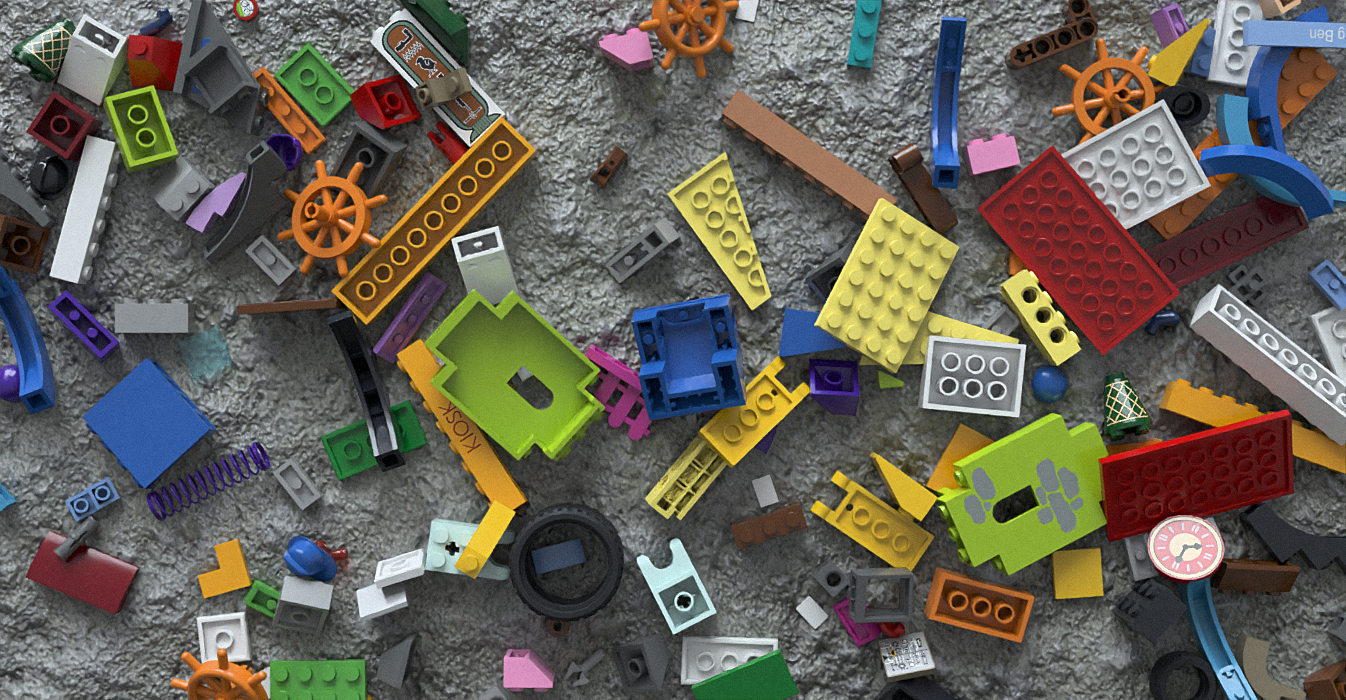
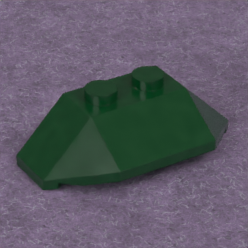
M399 0L466 68L471 65L470 30L467 26L469 21L460 12L455 15L449 9L452 5L448 0Z

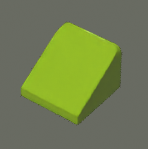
M875 370L876 384L879 389L903 387V381L882 371Z

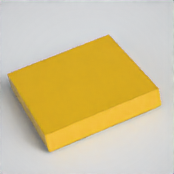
M1099 547L1056 550L1051 553L1055 599L1104 596Z

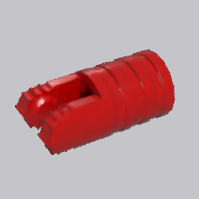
M439 120L436 127L446 139L443 141L432 131L427 134V137L454 165L469 149Z

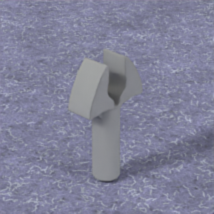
M599 649L583 664H576L574 660L570 663L566 679L573 672L582 671L580 678L575 680L572 686L584 685L590 682L587 673L606 657L605 651Z

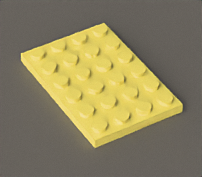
M883 198L878 199L814 326L889 372L897 373L959 246Z

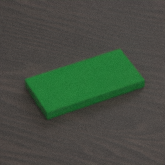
M411 400L391 407L400 425L404 454L428 444ZM366 419L320 437L339 481L378 465L374 457Z
M780 649L691 685L697 700H784L799 693Z

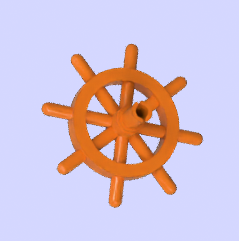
M654 0L652 20L640 23L639 30L641 32L654 30L658 40L667 50L661 63L663 70L670 68L675 56L693 58L697 77L702 79L706 76L704 55L713 51L717 45L726 53L734 51V46L723 38L726 27V12L738 9V1L706 0L708 6L702 8L700 5L703 0H682V3L679 0ZM670 5L674 11H668V6ZM710 16V26L703 21L704 17ZM676 25L679 28L674 36L670 26ZM697 29H699L703 34L706 35L705 39L701 43L699 40ZM687 32L691 47L682 44Z
M1097 39L1095 45L1099 61L1087 67L1082 73H1079L1067 64H1062L1059 67L1060 72L1074 80L1075 83L1071 92V104L1053 108L1052 115L1058 117L1073 113L1078 125L1086 132L1078 145L1107 130L1101 126L1109 113H1111L1112 123L1115 126L1122 122L1120 111L1131 117L1152 106L1155 101V95L1169 87L1165 83L1153 86L1147 73L1140 67L1148 54L1147 47H1140L1132 61L1123 58H1108L1105 41ZM1111 69L1124 72L1116 86L1114 85ZM1097 72H1102L1105 89L1090 80ZM1133 78L1140 89L1130 91L1127 85ZM1085 88L1100 98L1083 101ZM1142 98L1140 111L1126 103V101ZM1102 107L1094 121H1092L1086 110Z
M318 160L315 163L318 180L309 184L300 195L291 189L284 191V196L295 203L292 213V228L280 232L277 235V239L283 242L295 238L301 248L308 253L300 267L302 274H308L316 258L319 257L326 260H336L339 275L345 278L349 274L346 256L356 251L363 242L373 248L381 246V241L368 234L371 225V209L385 204L387 197L379 195L368 199L362 189L356 185L364 168L361 162L354 164L346 180L335 176L327 177L325 163L322 160ZM331 189H341L333 204ZM320 195H322L324 204L322 206L314 203ZM350 195L355 205L342 209ZM356 215L355 225L346 221V218ZM307 218L315 219L307 222ZM321 228L313 242L309 232ZM340 229L350 234L343 242ZM330 233L333 247L322 248Z
M225 649L218 650V660H211L202 664L189 652L182 653L181 659L194 673L189 681L173 679L170 683L171 687L187 691L189 700H210V698H213V700H269L261 684L267 678L266 672L260 671L254 675L251 667L246 670L247 665L240 667L228 662ZM203 681L206 682L210 687L204 686Z

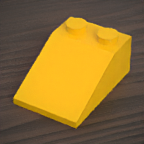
M872 452L869 456L894 503L900 506L897 511L911 521L914 518L922 521L938 497L880 455Z

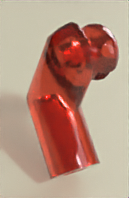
M323 540L314 542L315 545L327 552L335 562L349 558L346 547L331 550L326 547L327 544Z

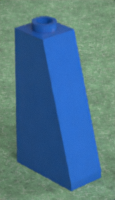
M785 308L779 356L786 357L846 348L848 346L814 326L820 313Z

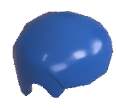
M1049 364L1039 367L1031 380L1033 395L1041 402L1049 404L1060 401L1068 388V380L1065 373L1059 367Z

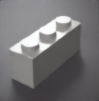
M123 299V304H115V333H195V304H188L187 299H172V304H163V299H147V304H138V299Z

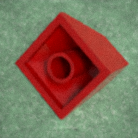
M129 34L127 62L132 87L145 88L154 85L155 90L173 91L183 43Z
M401 74L365 83L349 95L359 117L383 130L421 118Z

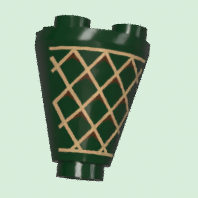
M63 18L61 21L57 20L17 44L9 56L18 65L21 66L23 64L29 68L28 74L37 82L51 83L64 62L76 27L66 18Z
M1123 372L1106 376V382L1104 383L1105 436L1110 437L1111 442L1125 439L1126 434L1134 433L1135 436L1149 433L1150 427L1153 426V421L1129 379L1124 376Z

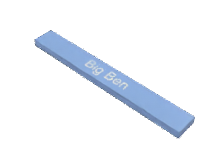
M1243 21V46L1346 49V23Z

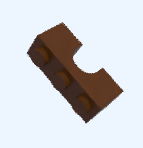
M799 502L776 508L775 511L762 516H752L730 524L739 550L808 527Z

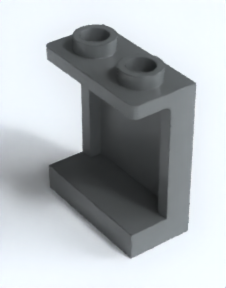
M213 38L179 67L184 76L193 79L211 108L208 112L212 116L222 118L230 115L234 111V107L241 102L247 101L252 96L251 93L257 89V86L227 41Z

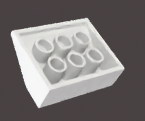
M929 335L920 382L918 407L1019 417L1026 345Z

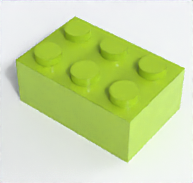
M154 85L105 97L103 106L128 174L176 161L178 151Z

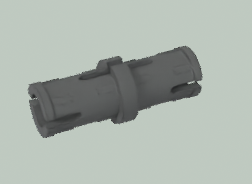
M89 515L75 531L71 530L68 533L70 536L54 552L66 561L80 545L84 546L86 544L85 540L101 525Z

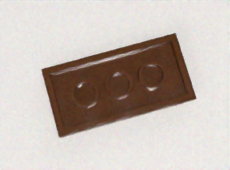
M339 298L239 304L237 306L238 314L241 315L345 309V304Z

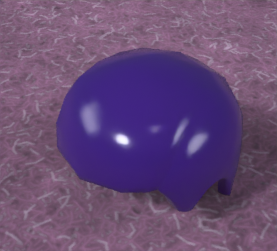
M276 134L266 141L282 158L287 167L286 171L295 170L301 164L304 151L300 141L288 134Z
M10 364L1 367L0 398L13 403L21 402L22 400L19 397L20 376L18 366Z

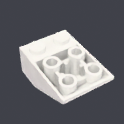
M84 14L71 37L57 82L101 106L127 60L129 39Z
M499 226L451 239L468 294L475 289L492 305L501 303L511 290L520 296L503 234Z

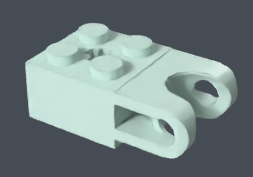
M436 518L431 521L425 570L467 575L455 568L454 565L479 524ZM506 529L497 544L512 543L516 533L513 530ZM452 542H456V547H459V550L456 552H452L449 548ZM490 554L477 577L506 580L510 578V569L507 565L495 562Z
M677 537L669 543L673 560L667 568H655L649 558L644 555L637 557L638 566L673 635L717 613L681 541ZM680 595L684 597L689 596L690 600L687 601L688 605L686 607L682 604L677 605Z

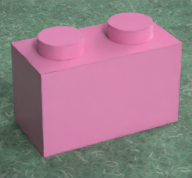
M1006 133L992 136V141L983 142V138L969 141V146L963 148L969 177L1020 164L1014 136L1007 137Z

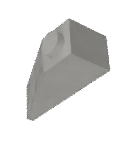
M665 217L650 227L605 264V266L620 284L672 244L680 235Z

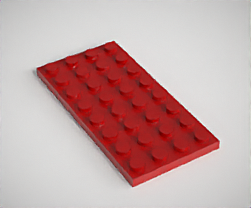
M1053 145L977 208L1026 267L1036 275L1039 282L1102 355H1105L1180 294L1179 290Z
M1286 409L1098 459L1103 511L1107 522L1105 530L1109 542L1150 532L1159 522L1172 516L1192 515L1203 518L1294 494L1291 413Z

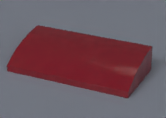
M49 531L28 570L26 578L110 613L117 614L121 612L140 567L87 545H80L64 561L54 550L68 537Z

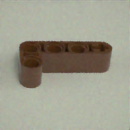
M1068 0L1062 9L1067 25L1012 48L1005 57L1008 68L1020 70L1084 44L1095 37L1099 28L1089 1ZM1072 3L1079 5V14L1072 11ZM1081 25L1088 27L1089 36L1081 33ZM1059 34L1067 38V45L1059 43ZM1036 43H1040L1045 47V54H1040L1036 51ZM1026 52L1028 53V56L1024 57L1021 61L1014 59L1015 55L1020 56Z
M913 142L888 157L894 172L932 230L942 235L958 224L955 214L939 189L932 186L931 176L922 164L924 158Z

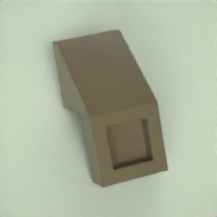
M465 67L457 68L444 77L428 79L415 87L417 98L423 111L454 101L473 91Z

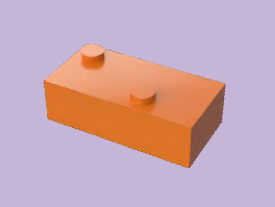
M936 567L924 613L931 620L1021 643L1035 597L1024 589Z

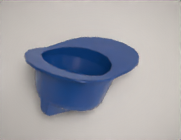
M295 536L289 540L287 553L283 556V559L292 574L299 577L309 576L322 582L331 581L336 576L337 565L327 552L303 536Z

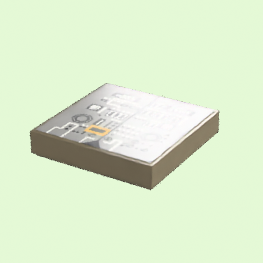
M924 631L900 635L899 638L889 637L877 640L888 683L936 673Z

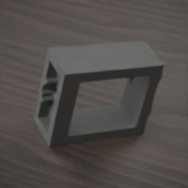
M906 567L851 569L849 617L855 623L911 621L912 613L915 611L913 590L916 589V577ZM900 578L898 608L865 609L867 579Z

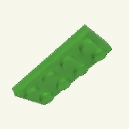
M367 659L270 661V700H368Z

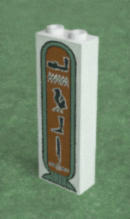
M406 8L402 11H396L390 17V23L384 28L379 27L372 34L373 39L370 42L414 89L428 79L444 77L457 68H461ZM468 75L473 91L459 99L434 107L433 109L471 148L501 116L504 119L507 116Z

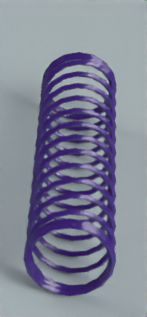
M257 441L252 443V448L247 445L248 453L257 466V473L250 469L245 454L239 449V456L248 469V477L242 474L237 459L233 454H230L231 462L240 474V481H236L233 478L228 462L225 458H221L222 465L231 478L232 484L230 486L225 483L218 464L213 462V468L223 483V489H219L216 486L212 472L207 466H204L205 474L215 489L213 494L208 491L201 472L196 470V477L202 488L206 491L205 498L200 496L193 477L187 474V480L192 490L198 496L197 502L191 499L187 485L184 480L179 478V486L189 500V506L183 504L178 488L174 483L170 482V489L176 500L181 504V509L176 510L174 508L170 493L162 486L163 497L172 508V514L166 513L163 500L155 490L147 494V502L151 512L158 520L163 521L166 519V515L173 516L174 511L181 512L183 507L190 508L191 502L198 504L200 498L206 500L208 494L215 496L217 490L223 492L225 486L231 488L234 482L241 483L242 477L249 479L251 473L258 475L259 469L262 471L270 469V461L264 448ZM257 448L259 449L260 453L262 454V457H263V459H264V461H265V464H264L263 460L261 459V457H260V455H259V453H258ZM173 487L175 488V490H176V492H177V494H178V497H177V495L175 494V492H174V490H173ZM164 490L166 491V493H167V495H168V497H169V499H170V502H169V500L167 499V497H166V495H165V493H164ZM151 496L154 498L156 504L160 508L162 517L155 509Z

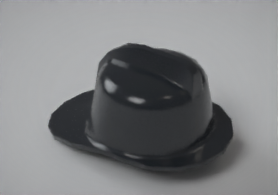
M1169 86L1163 89L1154 101L1155 104L1164 99L1176 123L1181 126H1195L1203 122L1210 112L1211 105L1208 96L1203 91L1183 86Z
M48 146L40 150L34 166L31 168L29 177L30 184L39 192L40 198L55 200L65 194L74 168V161L64 158Z

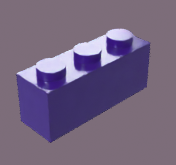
M67 290L48 305L49 314L100 364L120 348L119 341Z

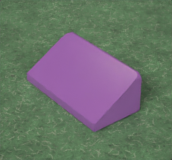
M1178 3L1151 14V19L1164 49L1189 31Z

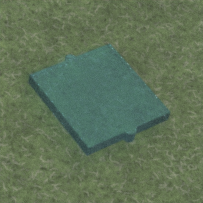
M218 326L178 342L184 356L183 362L187 363L193 379L233 363L227 349L228 343L224 342Z

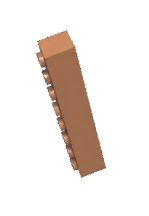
M739 89L722 112L721 117L724 118L722 122L733 130L737 127L744 132L742 136L751 143L757 141L763 145L762 150L772 157L777 155L783 159L782 164L792 171L796 168L802 172L803 179L811 184L816 182L822 186L821 191L829 197H838L842 200V206L851 212L855 209L861 213V219L865 222L868 221L878 199L883 198L893 205L897 201L895 197Z

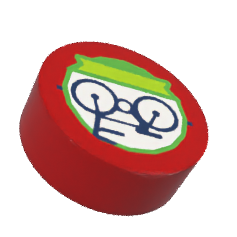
M236 0L233 5V11L239 19L248 22L258 16L259 6L255 0Z

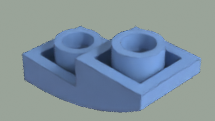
M107 477L88 487L83 492L69 498L65 503L76 522H79L120 499V496L110 478Z
M580 538L530 552L536 575L586 562Z

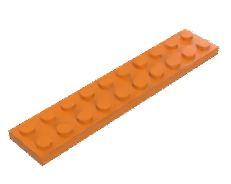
M1296 47L1282 67L1277 85V108L1282 130L1338 73L1314 48ZM1257 120L1248 121L1254 145L1262 147L1261 139L1257 132ZM1217 127L1192 151L1198 161L1200 160L1202 150L1222 146ZM1226 173L1207 177L1211 186L1144 221L1164 240L1179 235L1232 182L1238 173Z

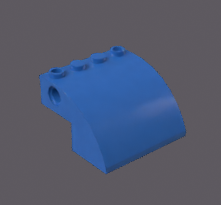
M730 294L634 311L631 322L642 363L638 377L649 420L746 405L742 353Z

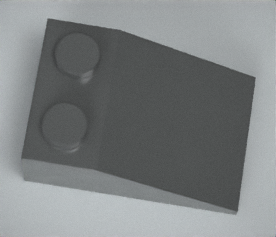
M364 120L355 125L330 176L347 180L354 164L361 162L364 168L356 185L362 189L368 199L374 198L398 165L408 145L385 129L383 130Z

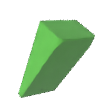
M255 579L244 597V604L274 618L280 592Z

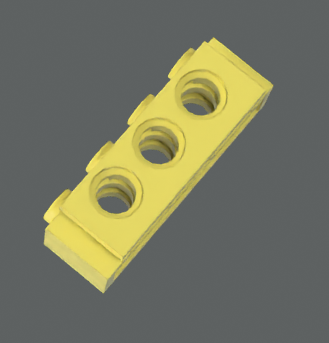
M1027 269L1021 270L998 286L1001 291L1000 294L1012 312L1022 321L1021 325L1045 360L1048 359L1052 366H1058L1081 350L1078 345L1080 340L1073 331L1069 332L1064 325L1066 323L1064 316L1059 311L1056 312L1051 306L1053 301L1046 291L1042 292L1038 287L1039 280L1032 271L1028 272ZM1025 291H1028L1030 294L1028 303L1023 300V293ZM1039 310L1044 315L1041 323L1036 318ZM1053 330L1057 334L1055 342H1052L1050 339V334Z
M698 434L646 496L645 500L666 519H669L674 513L681 520L725 468L727 463Z

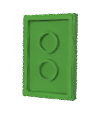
M307 43L273 75L324 129L353 103L349 95L354 90L310 43Z

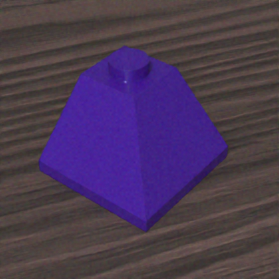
M809 359L810 397L832 415L856 416L859 401L857 361Z

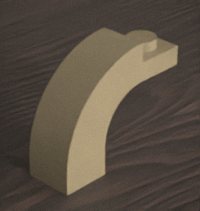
M1239 633L1235 647V660L1252 691L1265 700H1305L1306 692L1292 686L1274 682L1268 675L1266 658L1270 643L1260 638Z

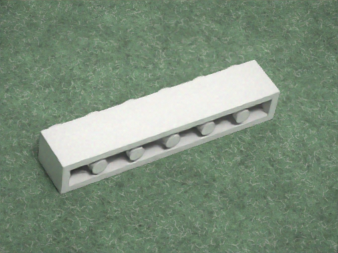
M87 135L50 272L52 277L78 284H86L87 280L92 276L93 268L91 263L99 250L98 237L105 227V220L103 219L105 211L111 205V189L116 185L118 178L116 170L118 164L123 160L118 144L115 142Z

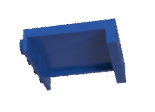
M146 358L83 416L87 422L86 427L103 440L101 442L103 447L117 456V463L124 470H129L134 476L132 478L134 483L144 489H154L156 487L154 483L205 436H212L217 431L214 425L157 360Z

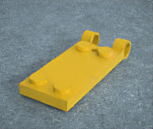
M779 356L745 387L746 405L722 409L698 432L704 441L731 468L810 392V387L805 382H802L790 394L774 377L787 365ZM771 391H776L777 396H774Z
M837 470L831 481L846 490L847 494L835 512L818 500H816L810 510L893 567H906L912 571L935 536ZM848 504H851L853 506L852 510L850 511L846 509V506Z

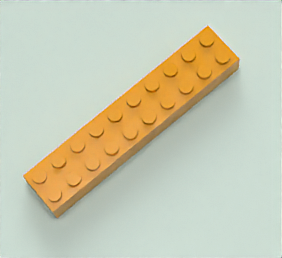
M501 116L380 240L381 246L373 248L332 292L366 325H372L452 243L451 239L458 237L538 154L537 150Z

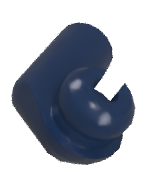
M166 8L158 10L156 15L159 19L141 28V35L153 37L170 25L173 21V16L170 15L169 10Z
M1172 310L1157 312L1144 330L1150 335L1155 336L1161 326H1178L1181 318L1177 312Z

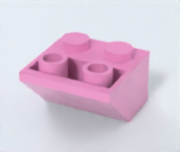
M639 28L628 30L627 35L619 37L617 34H610L604 36L603 41H599L601 55L630 72L654 66L647 32H641Z
M532 649L507 650L504 656L503 687H509L510 691H523L524 688H534V691L538 692L548 691V688H553L556 673Z

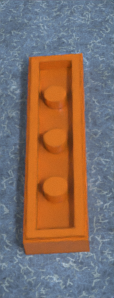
M262 67L254 74L258 83L269 89L270 100L267 108L290 135L300 141L303 150L309 156L328 141L265 67Z

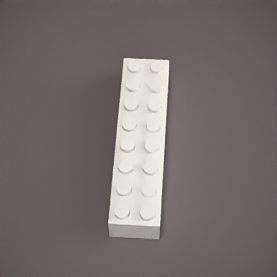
M1220 284L1199 300L1189 326L1197 335L1205 338L1216 350L1228 356L1234 364L1242 367L1253 379L1261 382L1272 394L1284 400L1290 408L1298 411L1309 423L1317 426L1331 440L1336 441L1341 446L1346 443V383Z

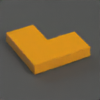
M240 539L215 545L214 548L220 569L198 575L204 599L252 585Z

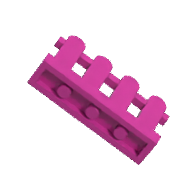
M592 344L585 356L599 369L603 367L609 372L606 374L600 370L598 375L603 382L595 395L591 394L606 407V411L611 413L608 418L609 425L619 427L624 421L631 426L628 431L631 439L639 440L643 434L648 436L651 432L648 426L652 420H649L644 397L640 395L642 389L638 377L639 373ZM620 380H624L629 384V386L627 387L624 384L620 383ZM615 388H617L624 394L617 405L613 407L607 401ZM637 401L644 405V407L634 420L627 414Z

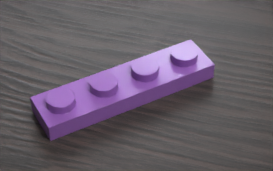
M427 271L372 351L394 364L398 358L396 354L405 348L448 285Z

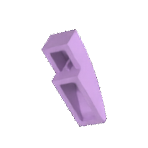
M242 172L216 187L199 203L185 223L201 233L209 234L219 215L228 218L240 196L246 173Z

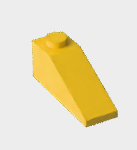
M1205 18L1160 51L1157 56L1153 55L1146 67L1150 69L1147 75L1169 86H1177L1212 20Z
M495 500L454 567L476 579L516 512Z

